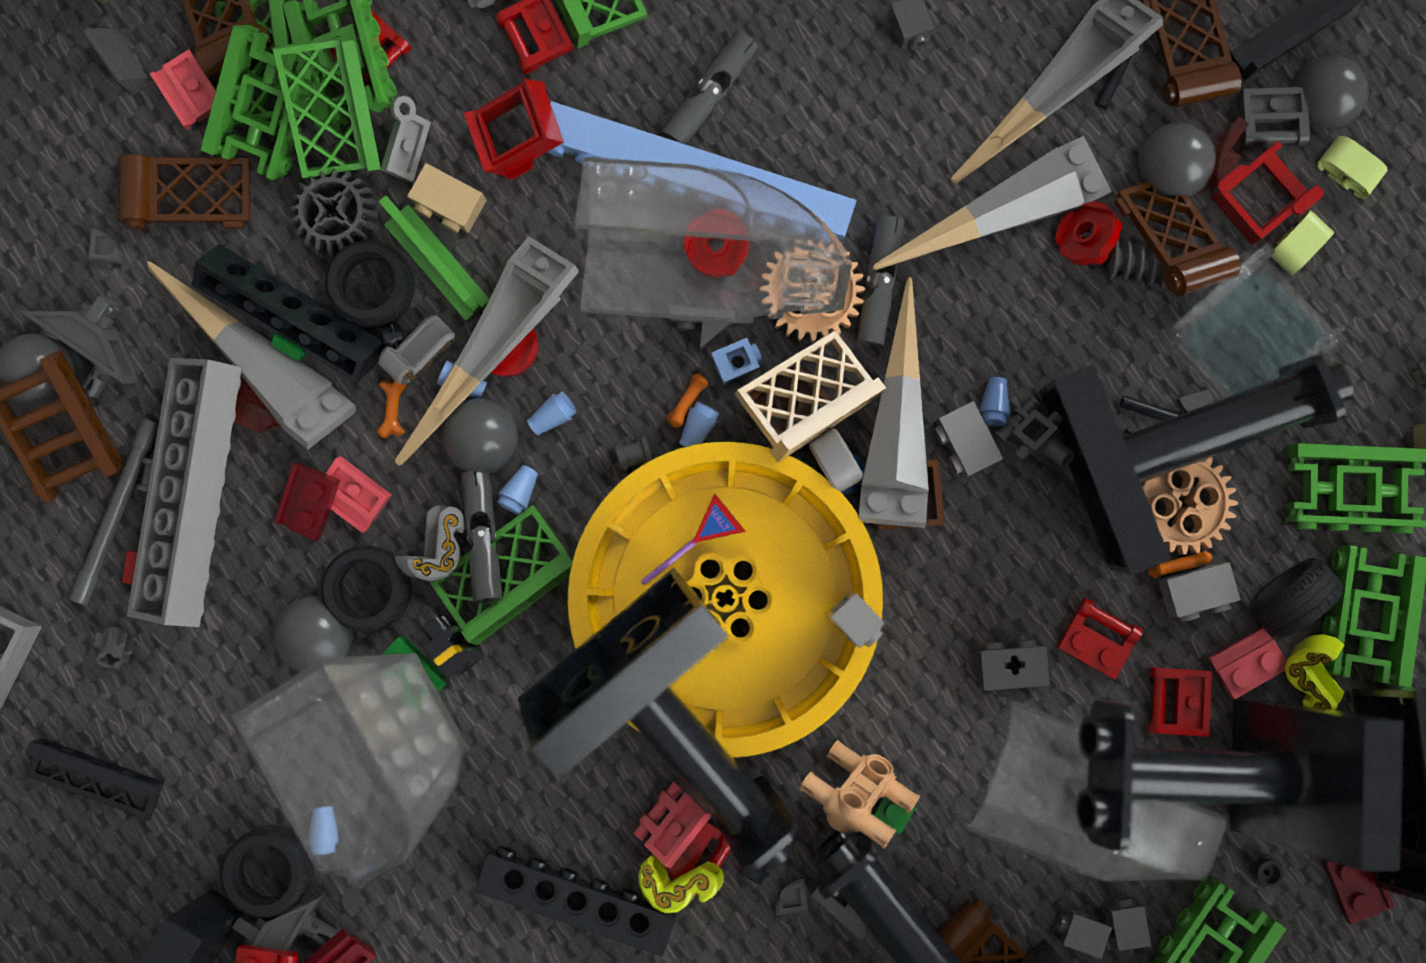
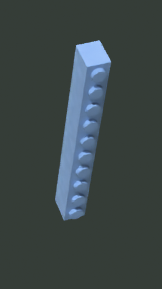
M551 101L550 103L564 143L548 151L552 155L562 157L566 153L575 156L577 162L586 166H593L594 163L606 166L605 170L617 176H623L625 172L636 176V181L648 186H653L654 182L665 185L666 190L675 195L683 196L686 192L697 196L696 200L706 205H714L717 202L726 205V209L729 212L737 215H744L745 212L757 215L758 221L768 225H775V222L788 225L787 230L799 235H805L806 232L816 234L819 241L822 242L826 239L827 244L835 245L836 241L842 243L857 201L855 199Z

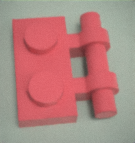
M675 781L672 782L667 790L663 789L657 796L658 802L649 813L643 814L639 819L640 825L633 832L642 841L651 833L652 835L644 846L664 866L672 868L712 816L687 793H684L678 801L676 798L683 791V787ZM669 809L670 812H669L668 815L665 817V819L661 822V824H659L658 821L662 818V816H663V815L666 813V811Z

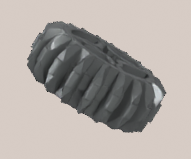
M334 168L331 177L329 174L326 175L321 171L320 179L317 180L316 177H309L311 182L309 186L299 183L303 193L302 195L292 194V198L298 202V205L289 207L290 211L297 215L290 220L293 226L298 227L295 234L299 238H304L303 243L307 247L314 246V250L320 254L326 249L327 254L335 256L337 247L340 251L345 246L356 242L359 238L363 241L369 240L364 232L365 230L375 231L376 227L368 221L378 219V214L371 210L377 206V201L370 198L373 192L369 187H364L365 183L361 178L354 179V175L349 171H346L342 176L341 172L338 173ZM330 190H344L342 193L338 191L336 195L330 198L322 196V194ZM356 198L358 210L353 222L349 218V210L353 206L351 202ZM316 203L319 213L315 218L316 223L312 226L311 210L313 204ZM326 204L331 209L335 208L344 220L339 219L337 216L333 217L324 205ZM336 227L347 229L338 235H324L326 231L330 233Z

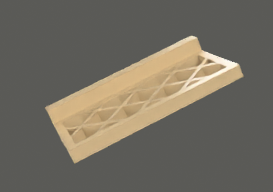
M835 330L738 389L735 395L774 448L770 452L776 461L780 462L874 401L886 387L879 377L872 380ZM832 343L839 352V360L823 357L824 346ZM800 361L815 362V376L799 372ZM822 365L838 368L836 381L821 377ZM844 370L853 372L861 383L856 386L843 383ZM777 375L792 378L790 391L774 387ZM798 379L814 383L812 396L797 393ZM820 385L835 389L833 401L819 398ZM753 390L767 393L766 406L755 404L748 393ZM773 395L789 398L788 412L772 408ZM796 400L811 404V412L808 417L794 414ZM771 416L787 419L786 431L778 435L770 425Z

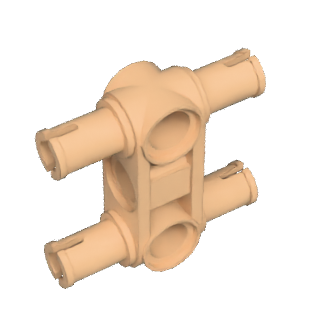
M837 740L826 758L831 759L850 772V777L841 788L837 787L834 789L814 775L813 772H810L802 782L799 790L824 806L823 810L827 814V821L835 830L842 833H858L860 831L885 849L896 830L871 814L872 807L879 798L883 799L886 797L909 814L919 800L920 795L915 794L896 781L897 777L893 773V766L886 758L876 754L863 755L861 757Z

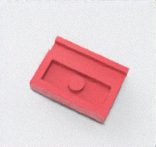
M189 49L164 64L163 68L155 73L153 71L150 73L176 116L187 130L192 128L191 125L197 121L201 122L210 116L216 88L201 69L195 55Z
M340 456L334 460L326 472L327 475L340 480L331 510L361 533H365L370 528L372 522L376 520L392 494Z
M1263 627L1208 657L1231 699H1237L1284 672L1287 663L1277 643Z

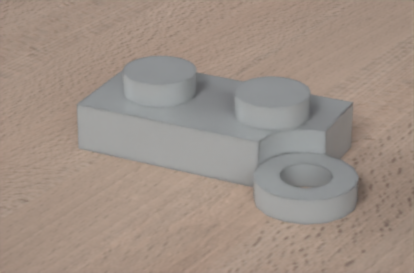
M399 96L393 99L391 103V114L397 121L394 122L380 170L403 181L413 182L431 122L416 115L415 103L411 98ZM402 103L407 107L405 115H402L399 110Z

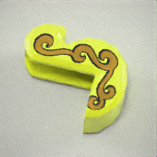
M1323 634L1305 638L1294 647L1287 659L1284 670L1288 681L1296 689L1306 693L1302 701L1303 706L1336 711L1338 703L1343 698V690L1323 666L1338 658L1345 645L1336 637Z
M652 854L641 864L638 879L643 895L653 908L664 913H674L685 908L693 900L696 893L699 895L701 902L711 899L722 887L724 874L718 865L708 861L671 881L664 865Z

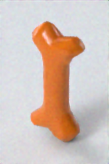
M698 373L691 377L690 384L677 406L666 415L667 422L673 428L683 425L684 418L695 399L708 386V380L702 374Z
M383 380L379 382V386L386 394L385 419L377 429V433L381 438H387L391 434L402 436L405 434V430L399 425L397 420L400 394L407 388V384Z
M1202 551L1151 567L1148 573L1149 576L1158 578L1163 575L1202 567L1210 563L1213 557L1211 553Z

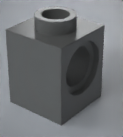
M900 0L891 3L888 18L900 49L910 46V49L914 50L926 45L928 39L931 38L934 26L924 0Z
M1118 896L1112 899L1113 903L1103 904L1106 922L1112 927L1109 935L1110 944L1115 949L1124 951L1151 946L1144 905L1136 899L1133 900L1131 896Z
M1067 907L1065 914H1060L1055 924L1056 938L1064 946L1099 959L1102 958L1112 927L1104 920Z

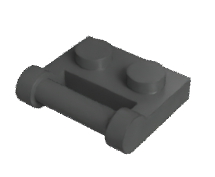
M1303 87L1243 89L1239 92L1241 148H1253L1255 144H1275L1278 141L1281 144L1294 143L1295 146H1307L1310 138L1309 113ZM1294 122L1295 126L1294 130L1256 132L1255 123Z

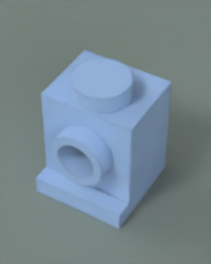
M747 338L711 353V358L724 386L759 371L760 366L758 363L763 361L755 343L750 345ZM741 357L744 360V365L740 368L734 367L732 364L733 358Z

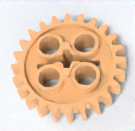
M810 238L808 247H804L800 239L797 240L796 250H793L788 244L785 245L786 256L784 257L776 252L774 258L778 264H767L766 268L772 275L762 276V281L769 285L760 290V294L769 296L768 299L762 302V307H772L767 318L778 317L779 320L775 328L779 329L784 325L787 326V337L794 331L798 332L799 342L802 341L805 334H809L811 343L815 342L817 334L824 338L829 334L830 330L832 332L836 330L840 335L839 325L841 324L843 327L849 328L851 323L847 316L857 318L859 313L853 306H862L864 302L861 298L856 297V295L865 291V287L856 285L857 282L862 280L863 274H853L858 263L848 264L846 262L850 254L849 252L841 256L838 255L839 244H836L831 250L827 249L826 239L822 241L820 247L815 245L814 238ZM793 268H798L803 271L805 278L802 281L795 282L788 277L787 272ZM831 268L836 273V279L830 282L823 280L820 276V270ZM809 284H814L817 290L840 288L841 292L818 291L816 297H810L809 291L785 293L784 289L806 290ZM795 299L800 300L805 305V311L795 314L789 310L788 303ZM825 299L834 301L837 305V311L834 313L824 312L821 309L820 302Z
M1212 457L1141 483L1168 553H1172L1176 546L1178 554H1186L1188 547L1192 553H1200V545L1205 549L1212 548L1210 538L1215 541L1223 539L1219 530L1227 531L1231 529L1225 520L1236 518V515L1228 511L1229 506H1235L1238 502L1230 500L1228 495L1234 493L1236 488H1226L1225 484L1231 479V476L1220 477L1219 473L1222 471L1223 466L1210 467L1213 460ZM1174 472H1178L1182 477L1183 482L1180 488H1176L1172 483L1171 477ZM1196 477L1198 479V482L1196 486H1194L1191 489L1194 482V478ZM1202 489H1206L1210 494V501L1207 505H1204L1200 500L1199 494ZM1186 496L1184 502L1188 504L1187 507L1180 508L1182 502L1179 500V497ZM1158 499L1163 500L1166 504V512L1163 516L1159 515L1155 510V504ZM1174 516L1172 526L1169 527L1167 523ZM1186 516L1192 518L1194 522V528L1190 533L1183 527V521Z

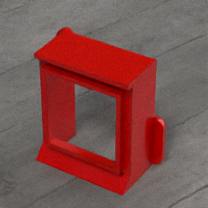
M524 78V82L477 110L464 113L484 172L502 175L508 180H513L531 170L534 166V159L564 143L545 90V83L541 80L534 81ZM524 104L535 136L497 156L486 123L495 120L518 105Z
M1279 141L1248 166L1239 165L1218 183V191L1211 196V199L1251 245L1264 238L1292 213L1297 215L1304 213L1324 195L1323 189L1317 185L1307 190L1275 154L1283 146ZM1260 165H1263L1293 200L1263 226L1259 227L1229 191Z

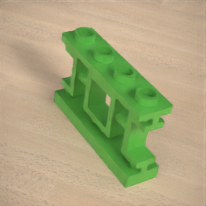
M291 0L283 3L293 44L340 37L339 34L353 33L361 74L369 73L373 87L370 85L364 87L368 108L377 113L383 111L385 107L390 109L397 91L388 75L386 67L389 64L388 57L381 47L378 38L380 27L371 12L370 5H372V0H340L319 9L318 3L314 0H303L302 3ZM353 12L356 25L350 24L342 27L340 17ZM327 22L330 32L317 37L314 24L318 26ZM330 48L321 49L317 54L319 56L318 63L330 70L334 64ZM338 69L334 74L341 78L340 69ZM319 70L317 79L311 86L317 89L327 74ZM331 78L322 90V93L337 103L341 95L333 98L330 84L335 86L340 83ZM309 91L308 96L311 98L313 93ZM317 97L310 110L312 114L324 121L333 106ZM346 100L341 105L345 109L347 108ZM339 110L329 122V125L336 130L342 129L340 124H349L348 116ZM314 122V125L319 128L320 125Z
M248 24L233 26L201 151L211 155L220 154L222 158L230 159L236 157L238 148L261 157L257 173L266 174V178L275 180L289 173L293 163V158L290 156L295 144L281 85L276 84L278 71L273 54L265 51L269 35L263 32L259 33L260 29ZM296 53L289 54L288 61L282 59L284 67L295 73V75H297L306 62L305 59ZM316 55V57L314 58V60H316V61L318 62L319 56ZM252 57L266 63L263 78L253 73L248 74ZM310 64L301 79L310 85L313 84L317 79L319 69ZM297 83L290 93L291 100L304 108L310 99L308 96L309 90ZM255 87L278 96L271 122L248 112ZM293 108V109H294V113H295V118H297V116L300 114V112H299L298 110H296L295 108ZM235 119L250 125L246 138L232 134ZM298 125V131L301 133V127ZM262 131L273 136L278 135L274 150L259 144Z
M1302 443L1286 446V459H1290L1287 471L1303 472V502L1287 503L1289 516H1285V522L1296 523V529L1315 530L1317 529V524H1328V530L1349 531V525L1360 526V532H1381V527H1392V533L1414 534V528L1426 527V520H1421L1424 508L1408 507V476L1425 475V469H1421L1422 463L1426 462V449ZM1304 459L1343 461V465L1329 466V482L1317 481L1318 464H1304ZM1369 462L1407 464V468L1393 469V484H1382V467H1369L1368 464ZM1343 474L1367 475V505L1343 504ZM1317 494L1329 495L1328 511L1342 512V517L1303 515V510H1317ZM1382 497H1393L1392 514L1406 515V520L1368 518V513H1381Z
M1352 545L1338 546V551H1335L1332 556L1331 567L1335 570L1334 574L1341 581L1343 591L1340 599L1329 609V615L1325 616L1322 629L1324 634L1336 637L1343 644L1345 634L1360 637L1358 656L1344 654L1342 648L1338 658L1323 666L1331 675L1350 678L1352 662L1376 665L1373 682L1411 687L1426 581V557L1391 554L1389 568L1365 564L1367 548ZM1354 571L1369 573L1367 591L1352 589ZM1383 575L1399 577L1396 596L1381 593ZM1361 598L1384 601L1380 633L1357 629ZM1374 639L1390 641L1388 660L1372 658Z
M1210 876L1208 880H1203L1197 886L1194 893L1195 900L1189 908L1185 907L1181 910L1176 919L1178 925L1171 935L1167 934L1162 938L1158 945L1159 953L1153 962L1147 963H1175L1176 960L1180 963H1192L1189 960L1207 933L1227 947L1218 963H1264L1287 928L1256 907L1247 920L1239 916L1226 906L1235 892ZM1213 906L1226 914L1216 931L1202 922ZM1238 923L1252 932L1241 949L1227 940Z

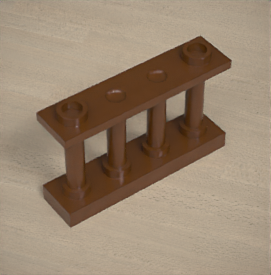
M61 349L39 359L42 365L39 371L0 387V428L29 476L30 487L33 493L38 498L41 497L44 504L51 502L60 495L57 486L95 469L102 471L104 477H108L124 467L122 458ZM45 382L53 384L58 393L57 400L18 417L15 416L7 399ZM63 411L70 414L75 423L74 429L32 446L23 430L24 428ZM79 440L86 443L91 452L90 458L49 475L40 459L41 457Z

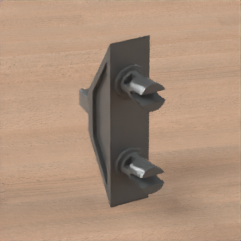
M98 296L92 305H86L82 312L20 311L40 325L42 329L40 334L56 341L61 340L92 362L94 367L84 383L81 384L83 390H90L88 395L99 398L111 376L123 384L138 383L117 329L112 327L114 321L111 317L118 302L111 297Z
M326 892L279 915H275L271 919L259 917L257 920L243 913L232 927V929L246 938L243 942L246 945L291 951L299 936L303 934L323 946L340 931L316 917L315 910Z

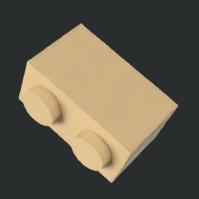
M425 163L407 196L414 204L413 210L427 218H430L432 214L441 218V225L455 233H458L460 229L469 233L487 201L482 192Z

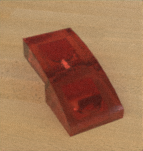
M1239 116L1226 127L1216 145V167L1208 182V187L1212 190L1231 172L1241 158L1231 148L1249 123Z

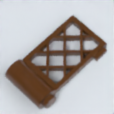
M182 0L197 45L195 57L201 69L210 78L221 74L233 26L248 24L260 29L259 33L268 34L263 25L257 24L250 0H240V2H238L239 0H207L202 12L195 10L194 5L197 0ZM217 1L227 4L220 19L211 16ZM235 7L243 9L245 18L234 24L230 23L229 20ZM207 22L216 23L217 26L213 34L204 38L203 31ZM268 36L267 44L265 47L266 52L269 51L268 44L271 42L270 36Z
M1141 0L1144 5L1159 15H1164L1163 26L1155 33L1168 81L1164 84L1163 88L1164 97L1168 103L1171 102L1172 106L1176 108L1239 93L1241 89V74L1237 64L1232 62L1216 0H1200V2L1197 0H1181L1195 8L1189 20L1173 12L1179 0H1174L1169 9L1158 3L1157 0ZM1198 11L1210 17L1212 25L1208 31L1192 23ZM1168 18L1184 27L1177 39L1165 31L1164 24ZM1187 29L1203 38L1197 50L1181 42ZM1206 41L1218 47L1219 58L1210 59L1200 53ZM1176 48L1192 57L1187 65L1175 68L1172 54Z
M136 154L120 155L118 157V221L125 224V228L130 230H144L145 225L151 223H223L225 229H243L244 222H250V159L164 158ZM159 166H173L180 174L166 186L159 180ZM179 166L188 167L183 171ZM230 166H242V178L232 187L221 175ZM197 167H207L213 174L201 186L197 185L188 176ZM212 167H220V168H219L218 170H214ZM186 178L197 190L182 202L172 191ZM217 179H220L229 190L215 202L205 190ZM159 184L164 188L161 193H159ZM241 186L242 195L237 191ZM169 194L181 204L172 214L159 213V203ZM203 194L213 206L205 214H195L189 206ZM235 194L242 200V214H228L221 206ZM185 210H187L190 214H181V213H183ZM217 210H219V211H221L223 214H214V213H215Z
M1149 182L1118 192L1117 199L1114 202L1123 217L1129 216L1165 269V286L1174 295L1182 297L1239 275L1241 263L1237 252L1229 246H1222L1188 195H1175L1173 199L1156 194L1157 188H1153V185ZM1136 196L1147 200V208L1134 205L1130 198ZM1153 203L1170 208L1168 216L1151 211ZM1175 210L1187 214L1190 224L1174 219ZM1148 219L1165 225L1163 233L1152 230L1147 224ZM1170 227L1186 232L1185 241L1169 236ZM1192 235L1203 238L1208 246L1200 247L1190 243ZM1165 244L1181 249V255L1170 258L1164 249Z
M978 899L974 903L967 900L938 932L962 963L969 961L985 963V960L1002 959V963H1008V959L1023 958L1027 955L1024 950L988 918L992 912ZM995 933L1001 939L1002 953L985 954L984 943ZM1007 945H1008L1014 952H1008Z

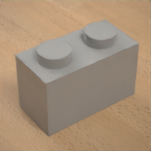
M974 401L935 420L937 425L933 429L935 436L942 446L947 445L952 455L948 457V460L956 474L961 473L962 477L965 478L1003 459Z
M1220 562L1158 579L1168 616L1180 618L1181 622L1199 618V612L1210 609L1211 613L1231 609L1230 603L1241 600L1230 562Z
M849 592L825 615L853 645L859 648L863 645L870 647L883 634L880 628L885 623L857 593Z

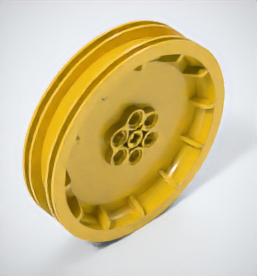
M712 442L680 448L649 461L623 479L606 496L586 525L575 551L569 577L568 612L571 633L575 648L577 649L674 567L690 587L700 590L702 602L729 637L670 685V687L730 756L735 758L758 755L787 746L820 727L843 706L863 678L874 654L877 641L870 647L863 645L859 648L853 645L825 615L849 592L857 593L882 620L883 589L877 555L863 522L859 519V515L838 489L833 488L823 475L791 456H787L780 462H777L770 452L772 449L738 442ZM715 493L746 532L698 542L648 584L643 585L641 580L695 537ZM709 559L716 561L720 567L719 574L712 579L704 577L700 570L702 563ZM740 561L748 562L752 567V574L746 580L737 579L733 573L734 566ZM727 589L733 592L731 596L734 599L731 606L725 604L723 607H720L717 604L719 599L716 598V594L719 591L724 593ZM757 590L764 592L767 596V603L761 609H753L748 601L750 594ZM738 618H743L749 623V631L742 637L733 635L730 629L732 622ZM630 720L627 722V724L640 732Z

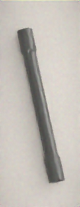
M145 418L141 419L132 441L131 451L83 568L79 571L68 597L73 602L88 605L98 581V574L142 469V458L147 457L157 437L159 424Z

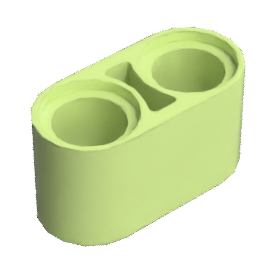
M1345 136L1336 137L1317 163L1321 171L1324 169L1328 171L1329 177L1345 189L1351 188L1355 191L1354 195L1359 198H1367L1387 172L1386 165L1354 140Z
M1311 210L1300 217L1297 221L1298 224L1295 227L1292 226L1276 243L1278 245L1276 248L1270 249L1267 253L1290 276L1300 270L1334 234V231Z

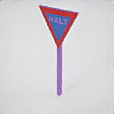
M714 493L695 537L644 577L641 583L643 585L648 584L698 542L746 531Z

